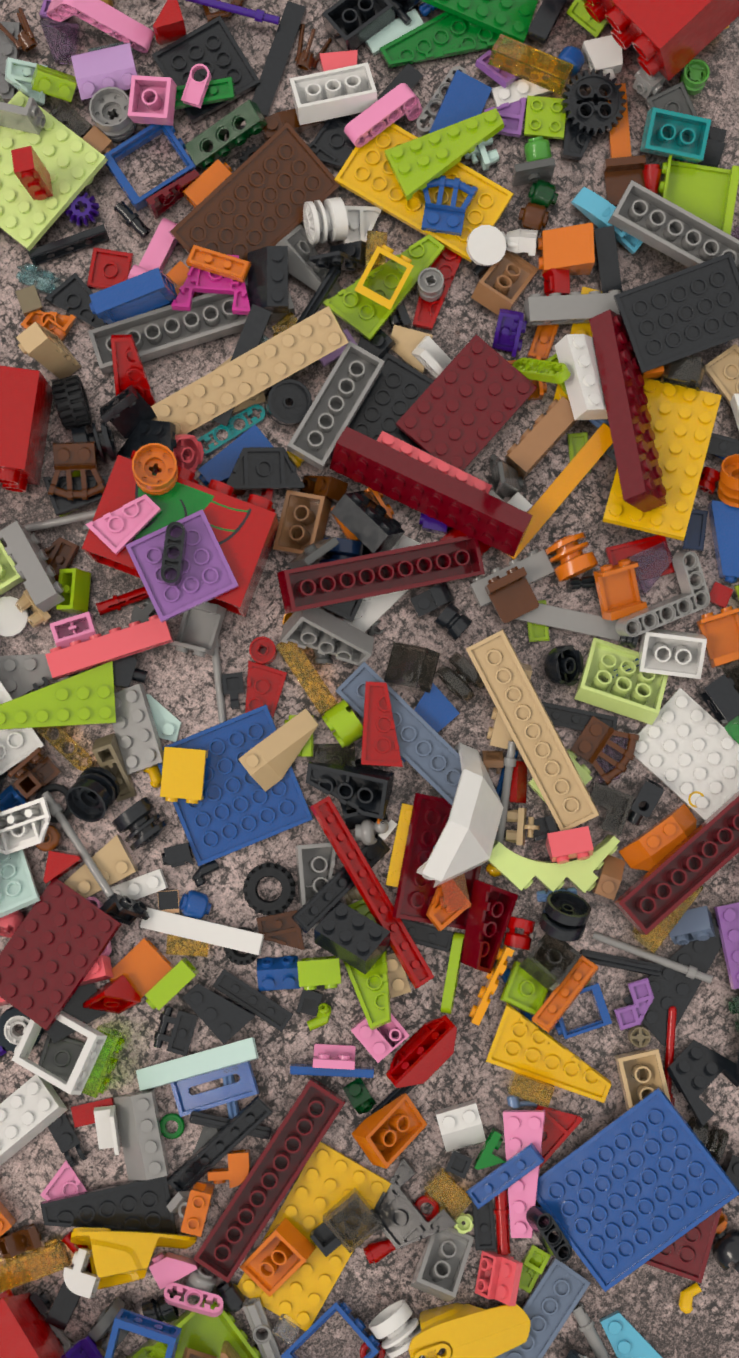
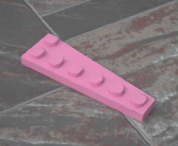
M504 1110L506 1161L530 1143H533L541 1154L545 1110ZM540 1165L508 1187L511 1238L533 1237V1229L526 1219V1214L532 1206H536Z

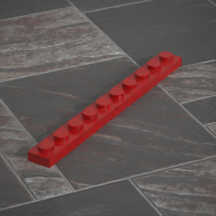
M328 796L310 806L375 921L390 931V946L414 988H419L434 978V975L402 920L392 917L394 907L331 798Z

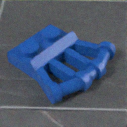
M441 175L439 178L432 179L427 183V187L422 190L425 209L421 230L461 236L465 211L475 197L478 188L469 186L462 182L460 178H455L454 180ZM439 186L436 204L431 203L428 188ZM445 187L453 188L450 206L442 205ZM458 189L468 194L461 207H456Z

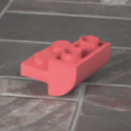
M482 1251L475 1293L489 1300L495 1299L508 1306H516L523 1263L514 1260V1257L511 1255H500L494 1251Z

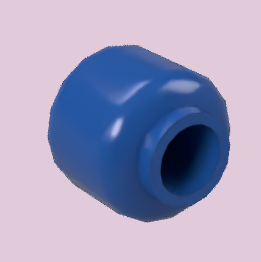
M567 46L563 48L555 62L558 73L564 77L576 76L582 68L585 58L577 47Z
M190 890L187 894L184 893L182 895L179 909L182 910L184 916L202 919L204 915L209 914L211 903H209L207 894Z

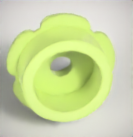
M464 1212L456 1215L455 1220L458 1224L454 1228L461 1234L470 1232L474 1226L472 1216Z

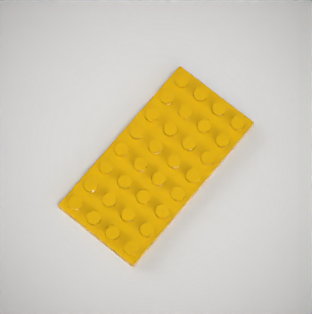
M393 123L364 146L359 148L355 146L334 180L340 186L423 235L427 236L430 234L443 244L445 248L469 262H472L466 251L467 237L472 230L481 225L495 226L514 194L458 162L442 176L454 180L455 178H460L462 182L469 186L478 188L475 197L465 211L462 235L456 236L421 230L425 209L423 191L419 189L407 201L385 157V150L418 137ZM439 186L428 188L431 203L436 204ZM444 188L442 205L450 206L453 188ZM458 189L456 207H461L468 196L467 193Z
M644 379L645 385L643 388L648 398L647 408L652 418L650 423L655 434V448L659 453L658 464L663 473L661 477L662 484L666 489V504L644 513L625 502L617 468L602 522L684 541L722 395L653 379Z
M320 1141L261 1241L262 1243L281 1221L286 1218L316 1247L307 1261L270 1297L245 1272L237 1284L239 1290L250 1299L259 1297L263 1307L300 1329L307 1331L313 1324L372 1219L370 1215L383 1192L386 1193L390 1187V1181ZM325 1220H328L343 1238V1243L327 1257L310 1238V1232Z

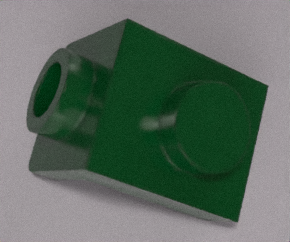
M357 1078L343 1088L358 1114L369 1112L377 1104L361 1078Z

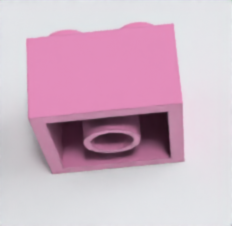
M132 75L128 117L133 123L173 126L177 85L170 77Z

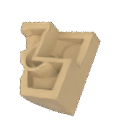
M394 325L391 339L396 344L390 350L398 354L406 364H409L423 374L425 367L411 353L425 336H430L432 339L433 335Z

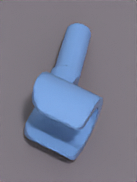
M518 1095L507 1097L508 1105L512 1108H519L520 1106L537 1107V1101H519Z

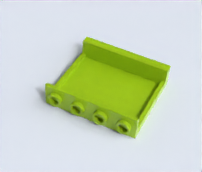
M669 155L661 168V174H664V179L660 181L658 193H661V197L731 235L739 182V166L733 165L730 170L672 161V155Z

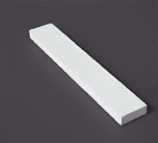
M147 907L146 911L150 918L148 920H141V928L255 955H260L265 935Z

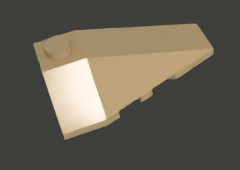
M304 709L238 760L266 792L283 779L304 745L318 727V723L308 710Z

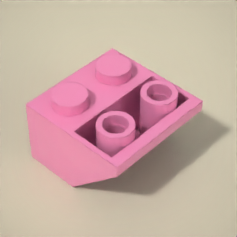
M89 611L50 623L55 644L57 647L62 646V649L69 647L71 642L77 640L85 642L90 640V636L98 634L93 614Z
M392 1013L390 1023L374 1030L370 1029L366 1017H363L351 1028V1032L377 1063L410 1036Z

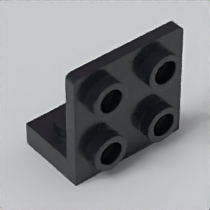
M361 240L331 246L330 253L309 256V261L315 263L317 267L328 270L336 267L340 271H355L356 268L365 267L367 243Z
M132 384L100 408L101 419L105 423L110 421L125 439L129 438L142 419L152 420L156 417L152 407Z

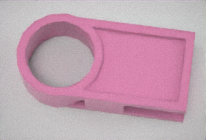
M196 64L191 68L181 98L184 104L201 109L211 81V72L207 66ZM199 69H205L207 77L203 81H195V72Z

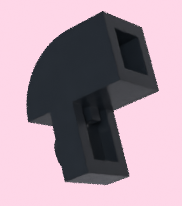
M443 582L411 598L410 601L420 618L434 610L438 611L448 606L451 602L454 603L455 599L447 582Z

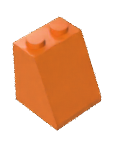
M593 223L542 231L541 237L537 238V249L541 250V257H538V270H542V274L554 268L569 270V275H590L595 263Z

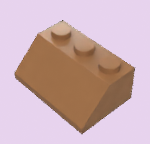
M287 490L273 549L297 557L304 552L307 546L321 541L324 538L332 502L325 496Z

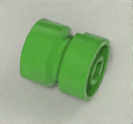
M693 59L685 66L679 83L683 82L688 95H696L703 90L710 74L707 63L700 59Z

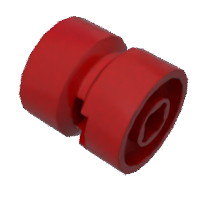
M262 636L255 638L251 642L249 653L254 662L261 665H269L276 659L277 649L270 638Z
M511 916L507 926L509 932L505 933L503 944L530 950L532 938L529 935L534 931L535 921ZM516 927L524 929V934L515 933Z

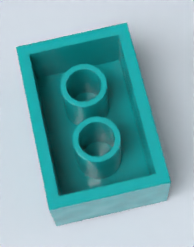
M653 107L647 112L640 152L663 157L672 155V159L697 164L703 161L711 119Z

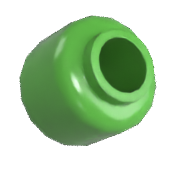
M543 136L528 139V143L524 145L527 162L552 157L549 141L544 139Z

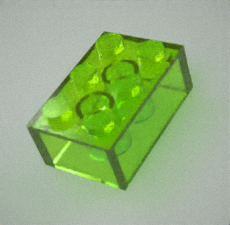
M102 1024L96 1030L107 1035V1039L82 1093L94 1098L107 1091L111 1081L108 1076L115 1070L118 1059L115 1058L116 1054L122 1051L126 1041L123 1039V1032Z

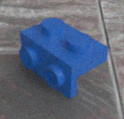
M298 956L257 959L259 991L299 989Z

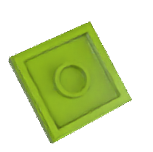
M514 961L500 1000L534 1016L543 1005L553 978L518 961Z

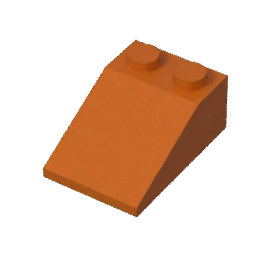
M404 1093L366 1118L351 1134L373 1165L387 1169L428 1124L409 1096Z
M284 1218L241 1264L240 1268L270 1297L307 1261L316 1247L294 1225Z

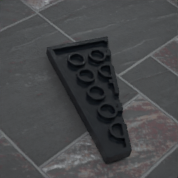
M715 917L712 918L715 932L714 937H710L705 941H690L688 944L682 945L667 959L688 967L692 965L697 967L699 971L707 973L722 947L717 919ZM661 965L660 976H647L654 999L642 1023L665 1048L669 1007L675 1006L677 1009V1026L702 980L690 979L686 977V974ZM628 993L622 999L626 1005L633 1004L631 995Z
M166 1176L150 1180L130 1181L40 1203L44 1225L177 1234L174 1214L170 1213L166 1207L171 1201Z

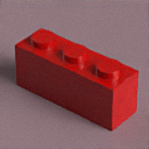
M32 146L11 150L14 173L32 199L44 200L47 197L53 196L50 173Z

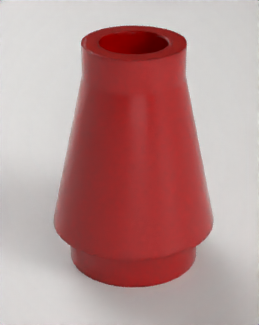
M647 164L644 166V170H642L645 188L658 194L662 173L659 164Z
M389 1239L367 1244V1247L363 1248L369 1264L378 1263L389 1253L396 1250Z

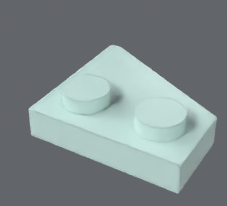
M146 694L159 738L177 742L182 722L150 694Z

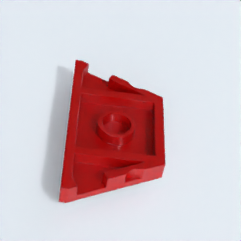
M537 1105L534 1110H545L541 1155L544 1158V1162L540 1164L539 1169L582 1122L583 1118L581 1116Z

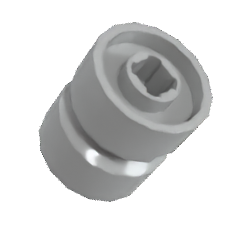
M425 268L418 276L417 291L423 300L433 302L438 300L443 294L444 277L440 270L436 268Z

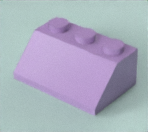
M130 43L71 56L81 100L92 98L97 91L105 87H117L123 91L128 90L131 87L132 75H138Z

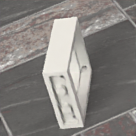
M61 1011L56 1020L88 1037L67 1082L28 1059L42 1028L30 1019L28 1025L23 1030L20 1043L14 1050L12 1061L70 1095H81L107 1039V1035Z

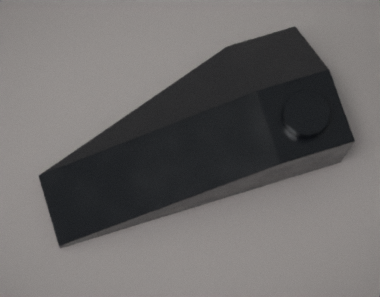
M308 762L306 783L325 794L336 797L340 800L339 802L344 805H350L357 810L356 812L378 819L384 818L392 793L393 772L375 768Z

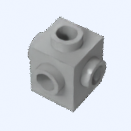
M641 68L634 76L636 80L632 87L647 99L662 90V85L666 78L660 72L650 77Z

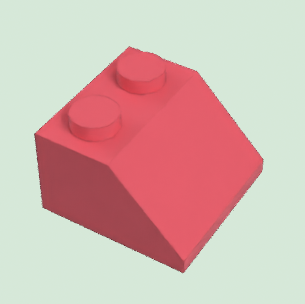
M589 826L547 833L545 845L551 863L564 864L569 862V859L575 858L586 860L593 855L594 848Z

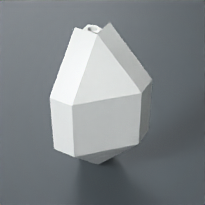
M462 743L457 744L453 748L460 756L462 773L449 819L428 860L416 872L427 880H435L434 887L462 875L490 859L504 808L478 750Z

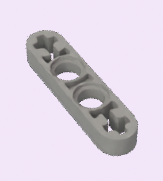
M455 66L449 71L418 117L416 129L419 134L427 135L437 114L431 111V106L434 104L441 105L444 98L441 91L449 87L456 70L467 74L463 67ZM429 116L431 118L429 120V127L422 128V123H425Z

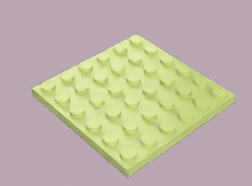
M18 91L8 104L25 107L29 98L21 91ZM41 107L40 109L45 115L46 122L45 126L41 128L39 135L0 126V229L28 251L35 246L108 161L103 154ZM32 146L50 173L53 196L47 197L44 200L32 199L14 173L11 150Z

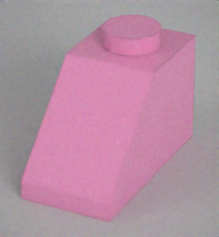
M162 1252L151 1258L152 1262L149 1265V1269L160 1290L168 1284L174 1283L192 1273L199 1267V1263L193 1259L171 1252L165 1255Z

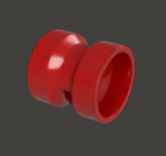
M704 467L698 489L705 493L713 494L716 489L715 484L720 480V472L710 467Z

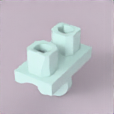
M491 137L488 141L481 142L475 147L476 150L464 155L465 159H472L473 164L480 161L483 172L489 170L490 165L499 161L496 149L486 151L485 146L493 144V138Z

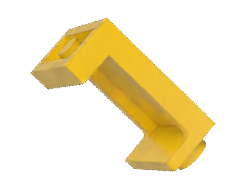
M164 747L160 797H165V801L178 802V798L186 799V803L198 804V800H204L203 787L208 750Z

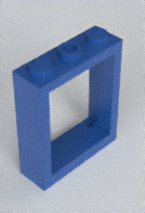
M151 124L104 154L108 160L105 165L137 212L147 206L145 199L180 179L186 173L194 169L196 170V165L191 156H188L185 151L184 142L181 138L177 139L174 135L176 131L173 126ZM163 133L186 168L139 197L117 165V162Z
M155 268L89 295L92 301L89 306L92 313L96 314L99 319H102L104 323L111 324L171 305L173 300L177 298V293L173 282L159 268Z
M338 1300L281 1357L299 1358L295 1351L336 1311L340 1313L371 1349L364 1358H373L381 1348L379 1347V1340L373 1334L369 1335L366 1332L365 1324L359 1318L355 1319L350 1313L352 1310L344 1301L341 1303Z
M121 1308L114 1319L105 1358L114 1357L121 1329L168 1344L165 1358H174L182 1328Z

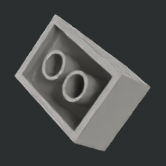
M452 1227L429 1236L410 1286L447 1302L453 1300L456 1297L474 1237L466 1233L461 1234Z

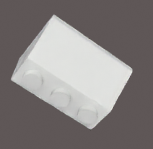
M653 629L641 634L639 646V672L701 679L707 638L703 634Z

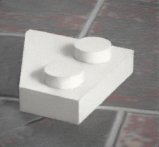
M345 206L348 218V235L346 240H343V244L361 240L366 242L381 213V209L372 206Z

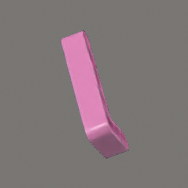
M51 0L46 13L49 18L57 22H63L75 15L124 44L130 43L131 48L141 53H148L154 37V32L150 28L101 0Z

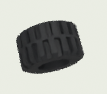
M77 375L52 381V394L63 427L66 430H71L74 427L90 425L92 416L81 379Z
M264 863L258 865L247 874L244 880L243 892L245 901L257 913L276 915L284 911L292 903L296 892L295 881L288 869L280 864ZM265 877H274L281 883V895L274 901H265L258 894V883Z

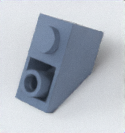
M707 906L685 911L669 933L675 945H686L690 941H705L715 936L712 915Z

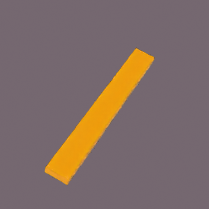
M605 423L598 428L527 512L533 516L514 557L508 555L513 560L613 444L610 427Z

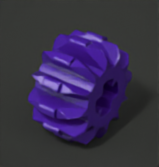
M85 192L81 197L79 193L77 198L67 207L68 210L65 213L67 217H70L69 220L72 224L76 222L77 227L80 228L82 223L88 227L89 221L92 223L96 222L94 217H99L100 214L97 210L100 207L98 203H95L96 199L94 196L89 197L88 193Z

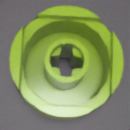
M344 699L327 710L321 717L331 732L335 730L332 734L342 748L348 747L363 735V725Z

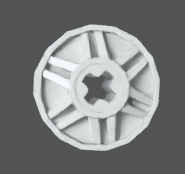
M341 197L325 199L324 205L320 200H315L314 203L313 201L304 203L303 222L310 244L325 243L327 236L332 242L346 240L348 235V218Z
M403 1299L394 1302L382 1310L369 1324V1329L376 1339L386 1337L381 1346L383 1349H387L386 1354L389 1358L397 1357L408 1351L411 1339L421 1332V1326L418 1325L419 1320L417 1318L408 1320L412 1315V1310Z

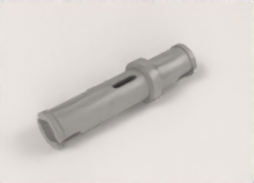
M578 1303L572 1313L579 1324L580 1332L584 1333L596 1358H611L594 1328L595 1323L593 1319L589 1318L583 1304Z

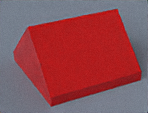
M167 0L153 24L154 34L159 45L174 42L187 35L178 0Z
M56 850L49 851L43 881L47 884L55 877L59 879L83 862V859L79 854Z
M121 975L100 987L83 1003V1008L120 1014L140 1003L141 997L125 976Z

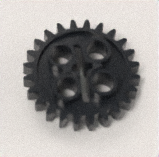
M592 69L590 74L587 70H584L582 75L577 73L575 79H570V85L567 84L564 89L567 92H563L561 96L565 98L561 105L566 107L562 113H568L565 120H572L573 122L570 127L577 125V132L585 129V135L589 131H592L593 136L597 134V131L603 135L605 129L610 132L612 126L616 127L618 125L617 120L621 121L623 118L621 113H624L626 108L622 105H625L627 100L621 98L625 95V92H619L622 84L615 85L614 83L617 78L610 80V73L603 76V70H600L598 74H596L595 69ZM599 89L605 90L607 96L601 95ZM579 90H585L588 96H583ZM580 109H585L588 112V116L582 115ZM600 109L606 110L608 116L602 115Z

